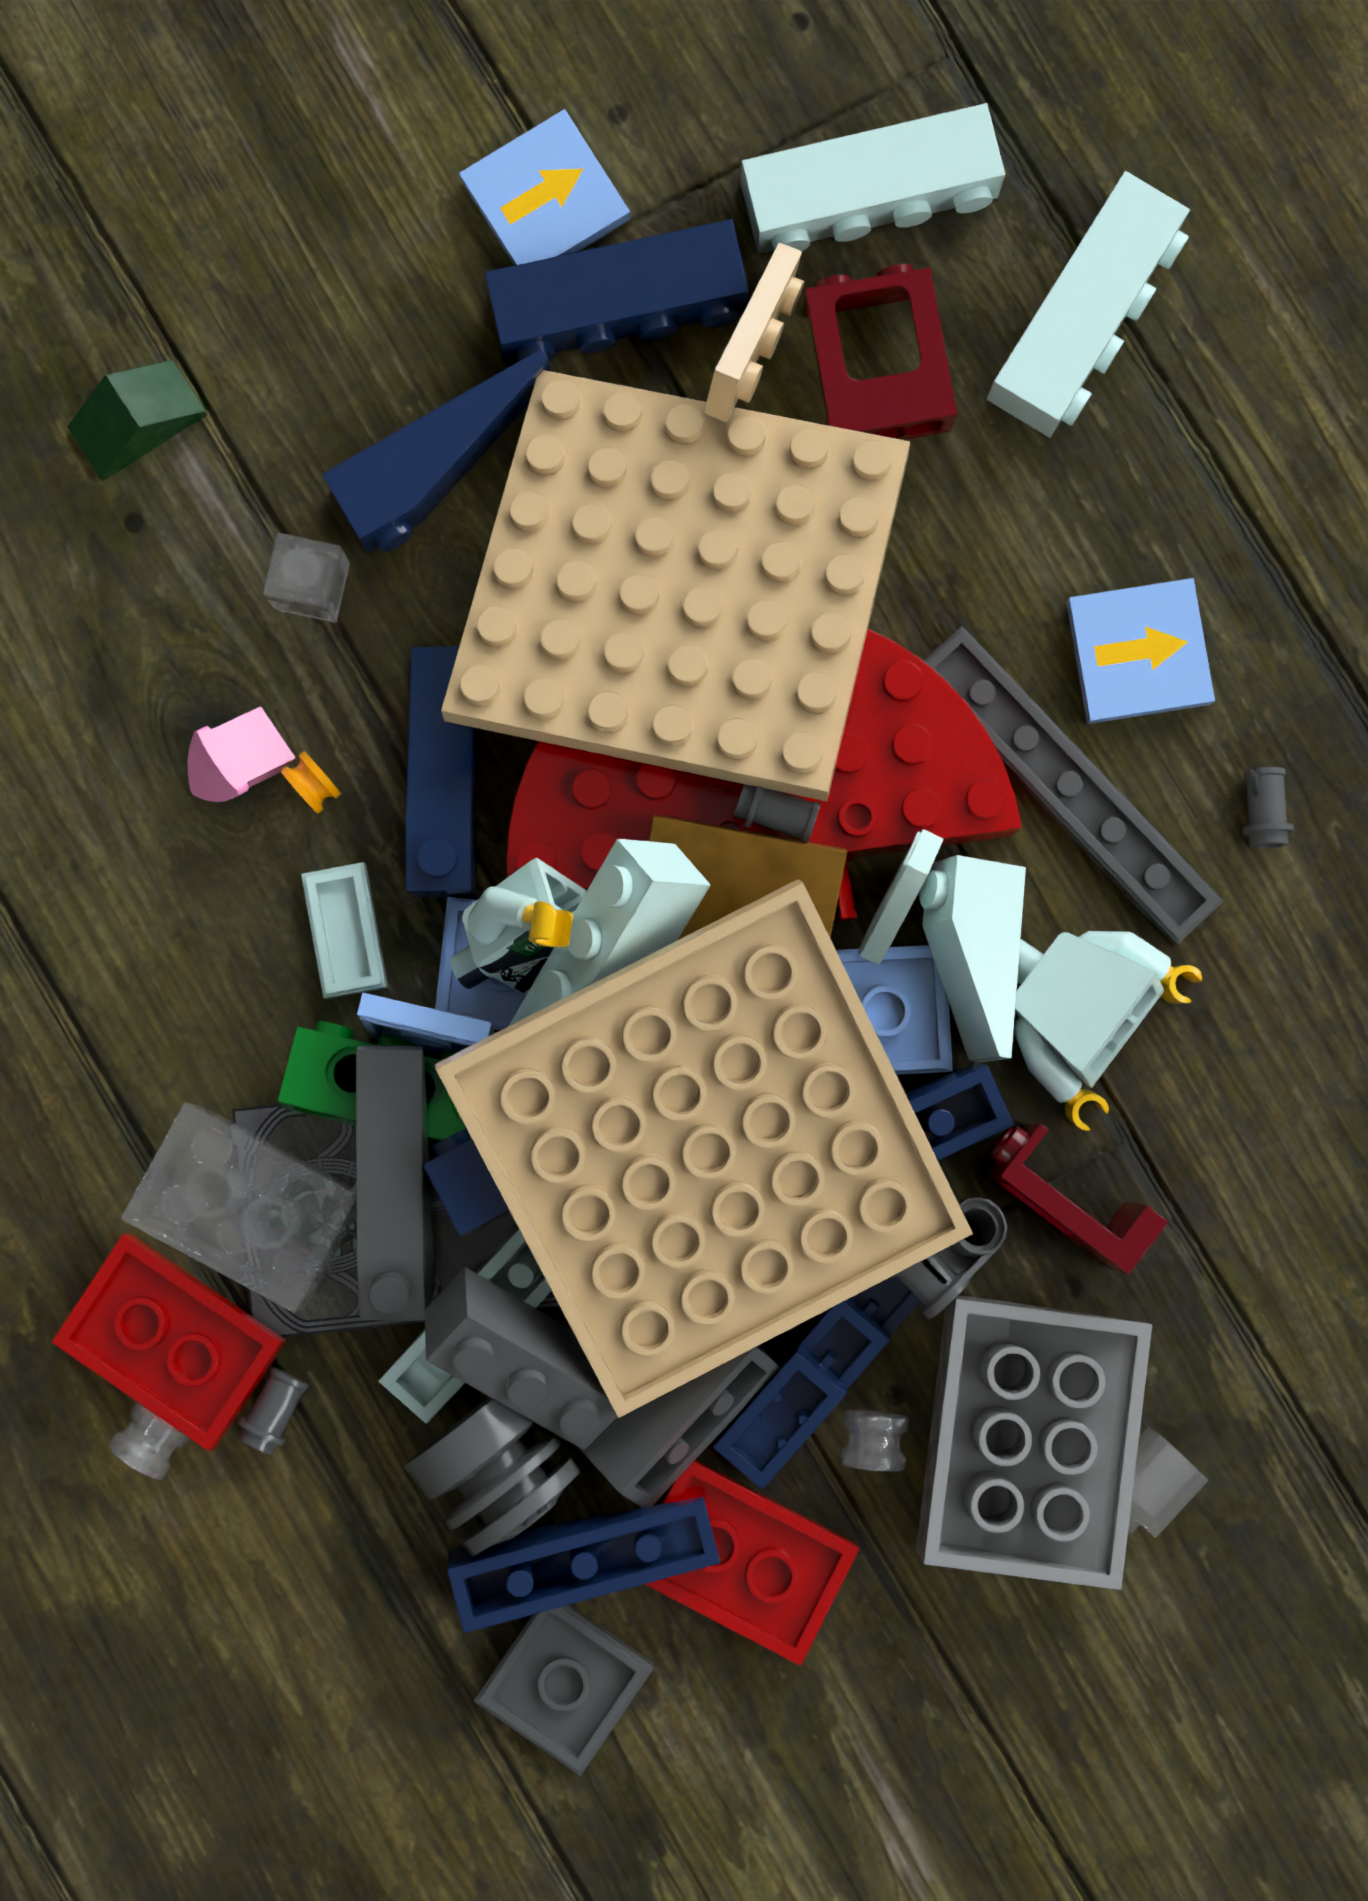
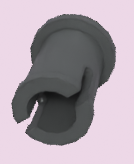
M1281 767L1256 768L1257 773L1252 769L1244 771L1249 826L1243 827L1242 831L1243 836L1249 837L1250 848L1271 849L1288 846V834L1294 833V825L1287 823L1285 769Z
M744 784L733 816L745 820L744 827L750 828L751 824L755 823L801 839L802 842L807 843L821 803L811 802L784 792Z
M271 1367L270 1374L248 1417H240L237 1422L242 1427L237 1439L269 1455H272L276 1445H284L286 1439L281 1435L304 1390L306 1391L309 1386L299 1378L275 1367Z

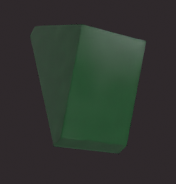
M173 360L106 374L67 428L102 481H105L208 414Z

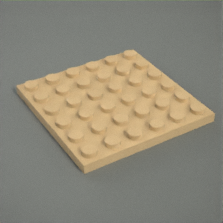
M544 370L536 378L442 706L441 712L444 721L828 801L907 465L910 441L741 408H734L726 423L703 413L706 405L705 401Z
M799 879L435 1064L439 1077L618 1418L973 1234L804 883Z

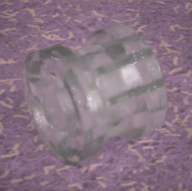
M136 1402L130 1411L131 1423L125 1431L116 1433L108 1445L110 1450L119 1459L133 1469L151 1478L162 1480L171 1468L169 1457L175 1448L185 1446L190 1438Z
M844 1411V1426L849 1430V1443L841 1450V1465L874 1471L905 1470L906 1456L900 1450L901 1436L908 1431L909 1417L881 1411Z

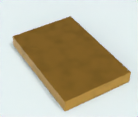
M653 814L648 841L676 844L711 885L678 940L797 879L804 883L829 937H831L847 856L845 848L812 842L805 843L801 840Z

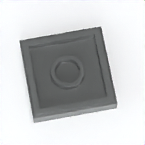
M570 1604L533 1614L529 1617L475 1696L474 1702L578 1776H581L654 1669L655 1663Z

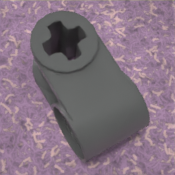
M975 1197L959 1204L967 1222L976 1230L978 1237L977 1246L971 1245L965 1239H962L889 1277V1279L897 1277L924 1305L921 1313L928 1320L941 1312L963 1291L974 1273L1001 1247L1006 1239L1007 1223L1005 1215L999 1206L992 1201Z

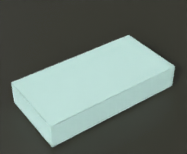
M924 829L921 833L918 832L862 941L859 948L861 957L880 966L929 874L943 838Z
M362 862L301 874L323 998L327 1000L389 988L367 865Z

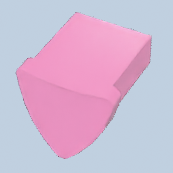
M260 706L213 729L205 726L194 732L187 760L190 791L194 796L203 800L225 802L247 792L249 787L280 773V770L285 766L289 767L296 757Z

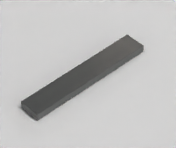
M963 626L924 660L925 663L947 680L973 710L992 739L1006 770L1173 946L1179 944L1223 902L1216 892Z

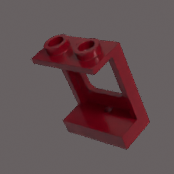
M897 264L879 270L876 273V277L853 281L849 275H833L822 278L814 284V287L805 289L803 313L804 318L808 317L826 412L825 425L900 440L951 432L957 417V409L930 267L913 270L912 265ZM909 300L920 356L919 367L914 371L865 380L852 379L847 374L836 313Z
M1041 1123L1023 1124L1021 1128L1017 1126L1015 1129L1007 1128L986 1155L994 1163L985 1175L1104 1267L1129 1275L1168 1224V1221L1148 1205L1124 1202L1108 1225L1104 1227L1023 1164L1049 1129Z

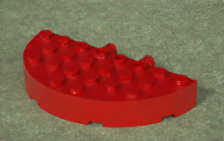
M868 629L828 801L794 795L811 802L821 803L808 842L845 848L847 850L837 902L839 922L858 918L854 907L848 863L852 862L854 858L908 851L918 832L921 833L923 829L943 838L941 846L1012 837L1022 828L1015 793L1004 763L988 732L970 706L947 680L921 658L893 640ZM538 741L526 765L515 797L508 835L507 878L537 857L587 891L617 839L648 841L653 814L795 840L801 839L752 823L750 828L744 827L745 820L733 816L744 784Z

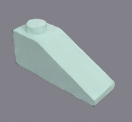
M956 855L933 862L929 874L920 889V903L924 908L923 929L969 1061L988 1062L1010 1059L1012 1055L1026 867Z

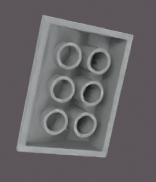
M960 1295L945 1307L916 1543V1553L923 1564L1121 1590L1152 1324Z

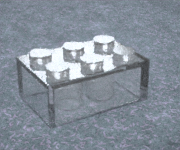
M184 1102L123 1213L121 1220L283 1308L296 1313L307 1308L357 1215L356 1188L200 1104Z

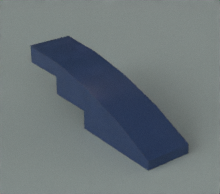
M895 1277L892 1279L887 1278L824 1311L779 1364L781 1368L741 1410L716 1441L713 1448L763 1490L846 1396L850 1385L887 1345L891 1334L920 1301Z

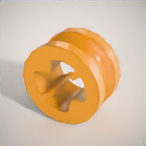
M303 751L298 755L300 761L296 767L289 768L285 766L280 772L308 805L319 814L324 810L322 803L325 798L334 797L336 799L342 793L313 759Z

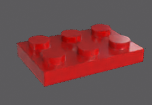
M126 1233L122 1234L54 1337L52 1343L201 1447L211 1451L216 1449L287 1340L133 1234Z
M695 1459L670 1486L662 1504L704 1497L721 1563L646 1583L645 1585L801 1666L860 1549L859 1545Z

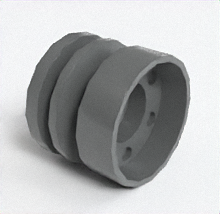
M491 1397L444 1431L403 1466L429 1501L441 1497L455 1488L463 1495L464 1499L453 1509L445 1521L450 1530L459 1527L476 1514L482 1522L461 1542L470 1557L479 1554L492 1545L511 1540L532 1525L557 1503V1499L562 1491L580 1472L579 1467L571 1457L562 1460L545 1472L540 1464L561 1443L555 1436H552L527 1448L520 1438L533 1425L534 1421Z

